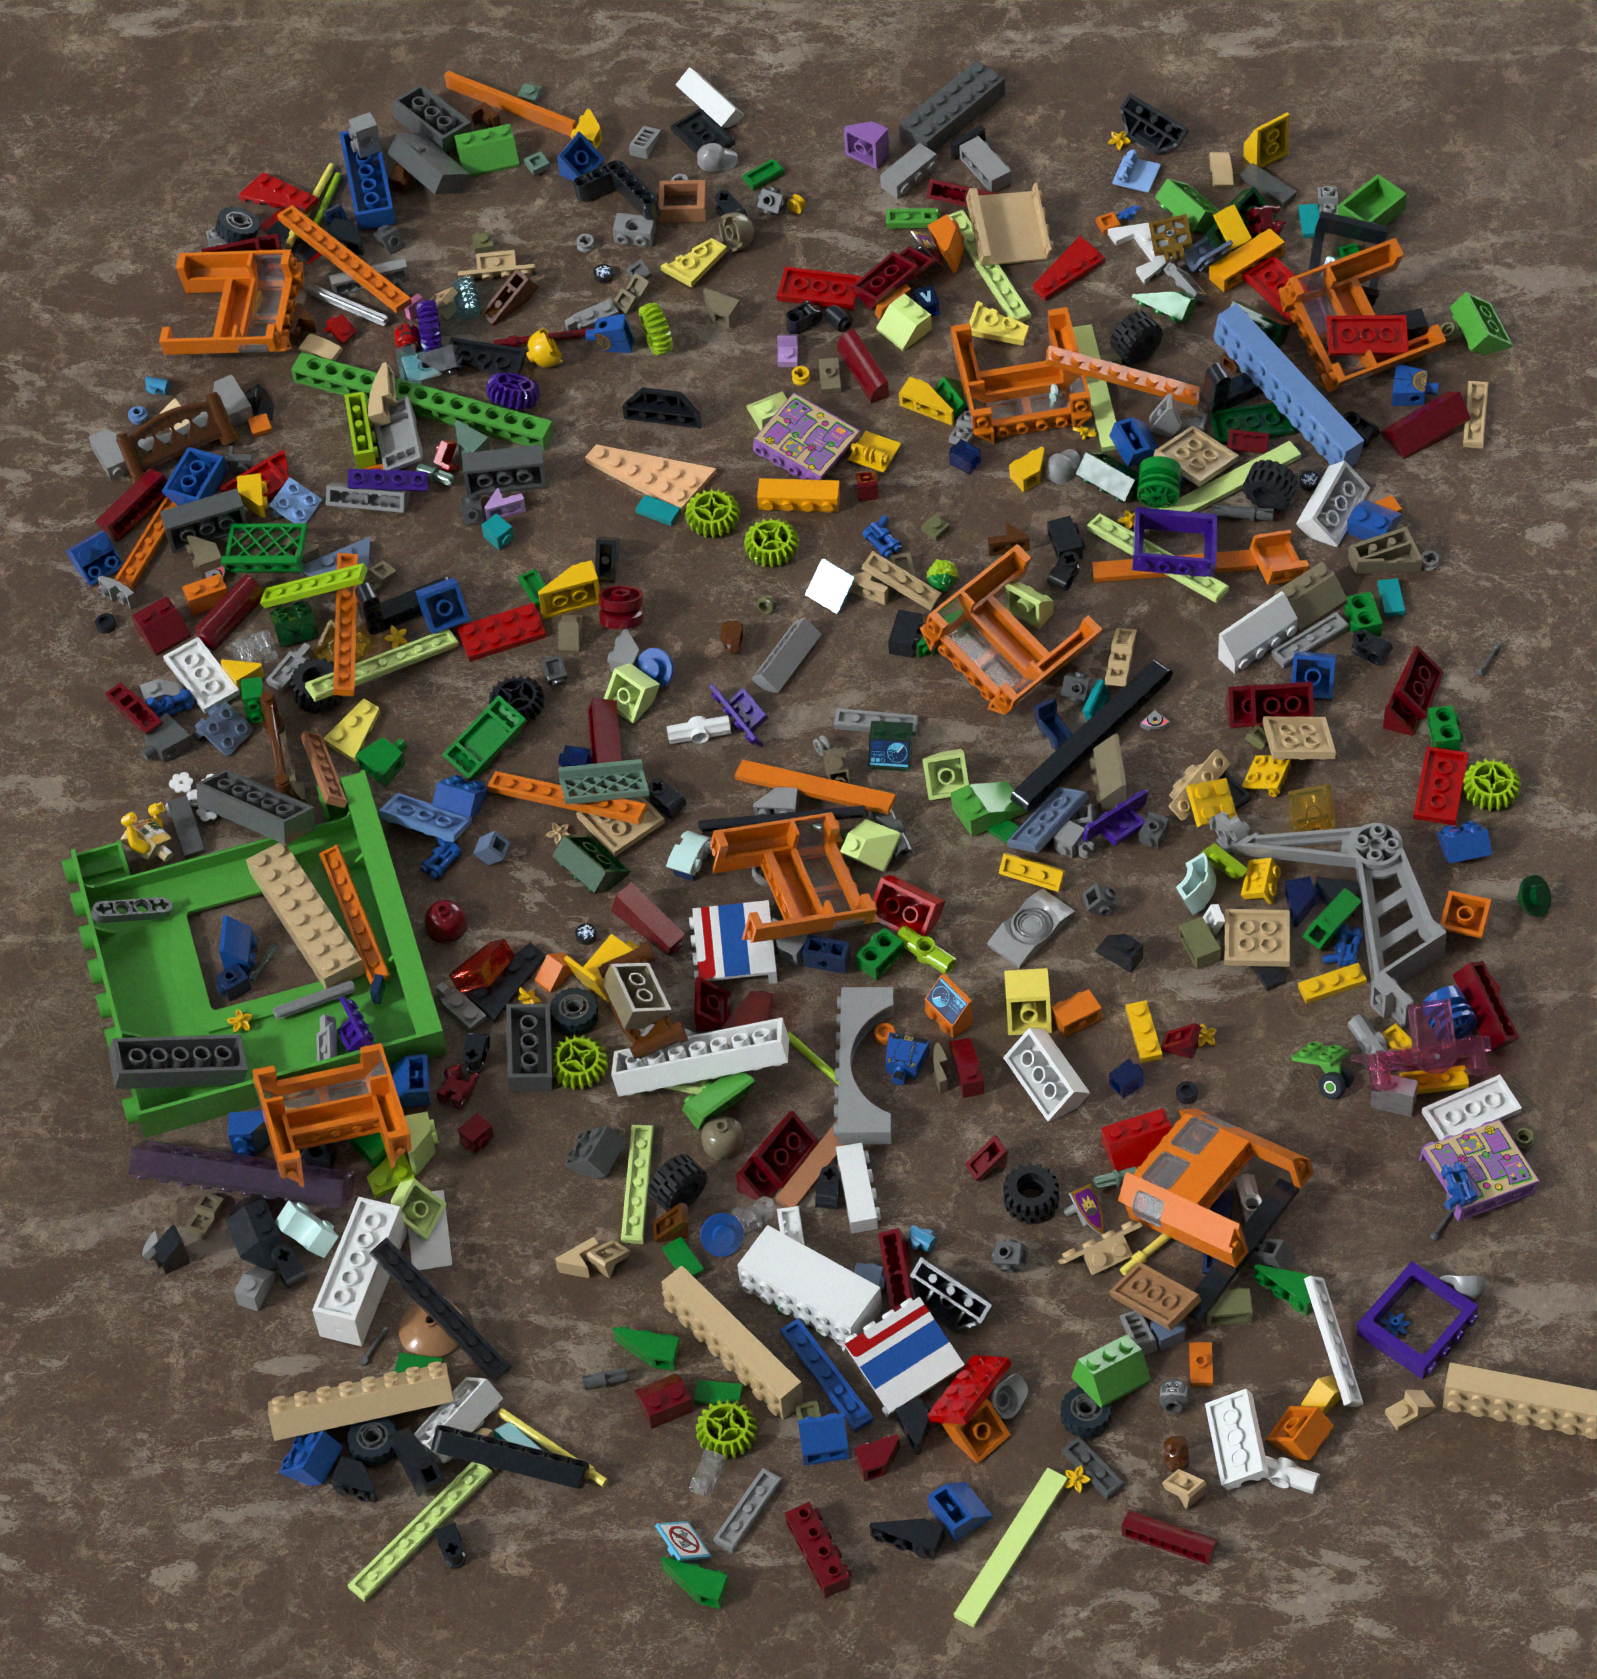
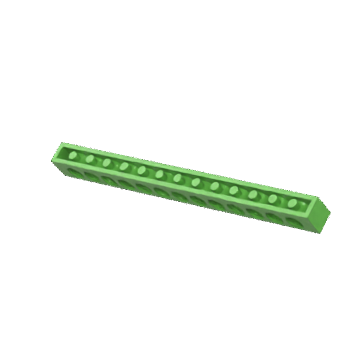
M302 352L291 369L293 380L296 383L343 396L364 392L366 402L369 401L371 388L377 373L367 369L353 367L349 364H342L331 359H324ZM394 378L396 400L408 396L416 416L455 426V422L458 420L488 436L524 446L542 445L543 451H545L554 434L552 421L546 418H539L528 413H521L491 403L477 401L473 398L459 396L455 393L441 391L437 388L426 387L419 383Z

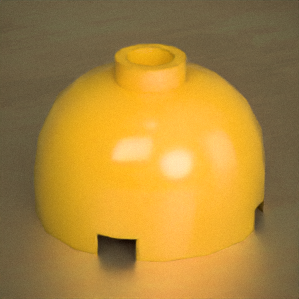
M542 328L531 335L528 340L529 351L526 354L531 363L536 362L540 367L551 368L562 363L563 360L560 359L562 355L554 339L547 337L550 333L546 328Z

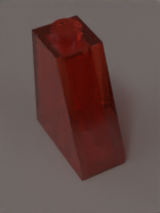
M505 939L491 941L449 974V977L460 992L488 987L515 955Z
M750 991L722 1026L721 1030L770 1020L773 1009L772 993Z

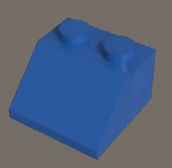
M1364 500L1355 506L1347 520L1348 534L1367 540L1394 531L1402 514Z
M1295 651L1292 683L1312 681L1313 698L1332 699L1336 654Z
M223 915L219 953L224 970L238 963L245 974H251L252 966L256 964V955L253 952L254 948L258 946L257 935H254L251 926L228 915Z
M262 1110L229 1113L228 1137L235 1158L257 1156L271 1144Z

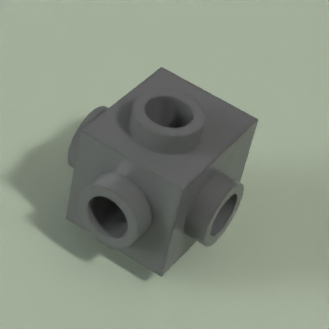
M775 186L762 188L757 197V207L762 208V212L769 215H774V213L785 214L790 195L780 192L781 189Z
M1080 671L1067 673L1064 676L1061 695L1070 697L1071 701L1082 703L1083 700L1088 699L1095 685L1092 684L1093 678L1087 677V673Z
M1096 882L1082 893L1087 911L1106 917L1120 906L1117 893L1112 887Z
M1004 1239V1242H996L995 1249L992 1250L993 1264L1000 1268V1271L1013 1273L1014 1270H1026L1028 1248L1023 1243L1017 1242L1014 1239Z

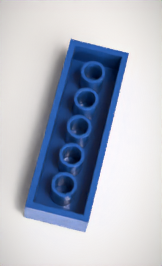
M348 131L339 132L358 231L396 224L382 151L360 158L359 154L354 152L350 142L353 139L350 138Z

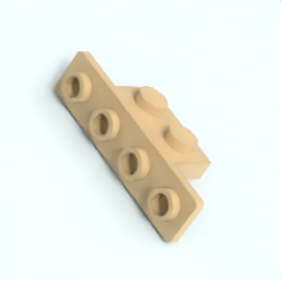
M515 250L476 254L477 270L459 271L458 277L463 282H472L475 278L491 280L495 276L509 278L516 268L525 275L530 276L536 272L535 264L516 266Z
M1218 749L1214 750L1203 764L1188 767L1184 772L1186 775L1173 785L1174 789L1169 794L1173 801L1169 804V808L1181 821L1185 820L1192 812L1186 787L1191 784L1218 780L1230 765V762Z
M1133 1220L1121 1225V1230L1117 1232L1110 1230L1102 1234L1103 1239L1096 1242L1094 1239L1083 1243V1248L1075 1251L1073 1248L1062 1253L1063 1258L1059 1259L1058 1262L1059 1264H1064L1083 1255L1091 1275H1094L1133 1256L1124 1235L1143 1225L1141 1222L1134 1223Z

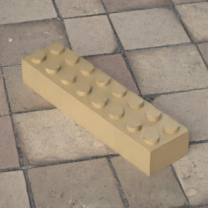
M277 843L246 859L250 875L325 989L365 974L361 957L286 844Z
M680 1266L661 1281L665 1308L670 1313L674 1312L678 1316L680 1323L685 1328L689 1327L699 1342H705L711 1354L715 1357L719 1356L723 1360L724 1366L729 1371L733 1370L737 1374L739 1381L744 1386L748 1385L758 1400H763L768 1404L767 1407L773 1415L776 1416L778 1414L784 1420L795 1411V1405L804 1403L801 1381L683 1266Z
M433 1362L428 1364V1367H410L406 1369V1372L401 1373L395 1371L387 1372L383 1377L374 1378L369 1376L355 1383L346 1381L333 1388L323 1386L315 1392L300 1391L295 1393L294 1396L287 1398L285 1396H278L268 1402V1416L274 1441L454 1401L447 1364Z
M1450 1362L1445 1384L1443 1408L1451 1412H1466L1476 1417L1486 1416L1497 1421L1507 1420L1522 1426L1532 1425L1543 1430L1553 1429L1568 1435L1578 1434L1589 1439H1597L1596 1390Z

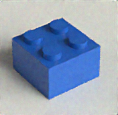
M454 578L415 591L427 629L432 634L470 620L459 584Z

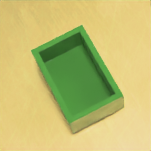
M1377 174L1338 205L1337 215L1386 226L1406 210L1407 194Z

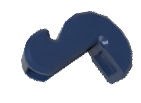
M1050 698L1035 705L1034 717L1041 733L1049 739L1050 746L1057 750L1072 736V732L1057 714V701Z

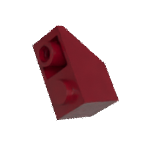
M898 1434L893 1436L887 1435L878 1441L862 1443L857 1448H854L855 1459L864 1482L887 1474L900 1450Z

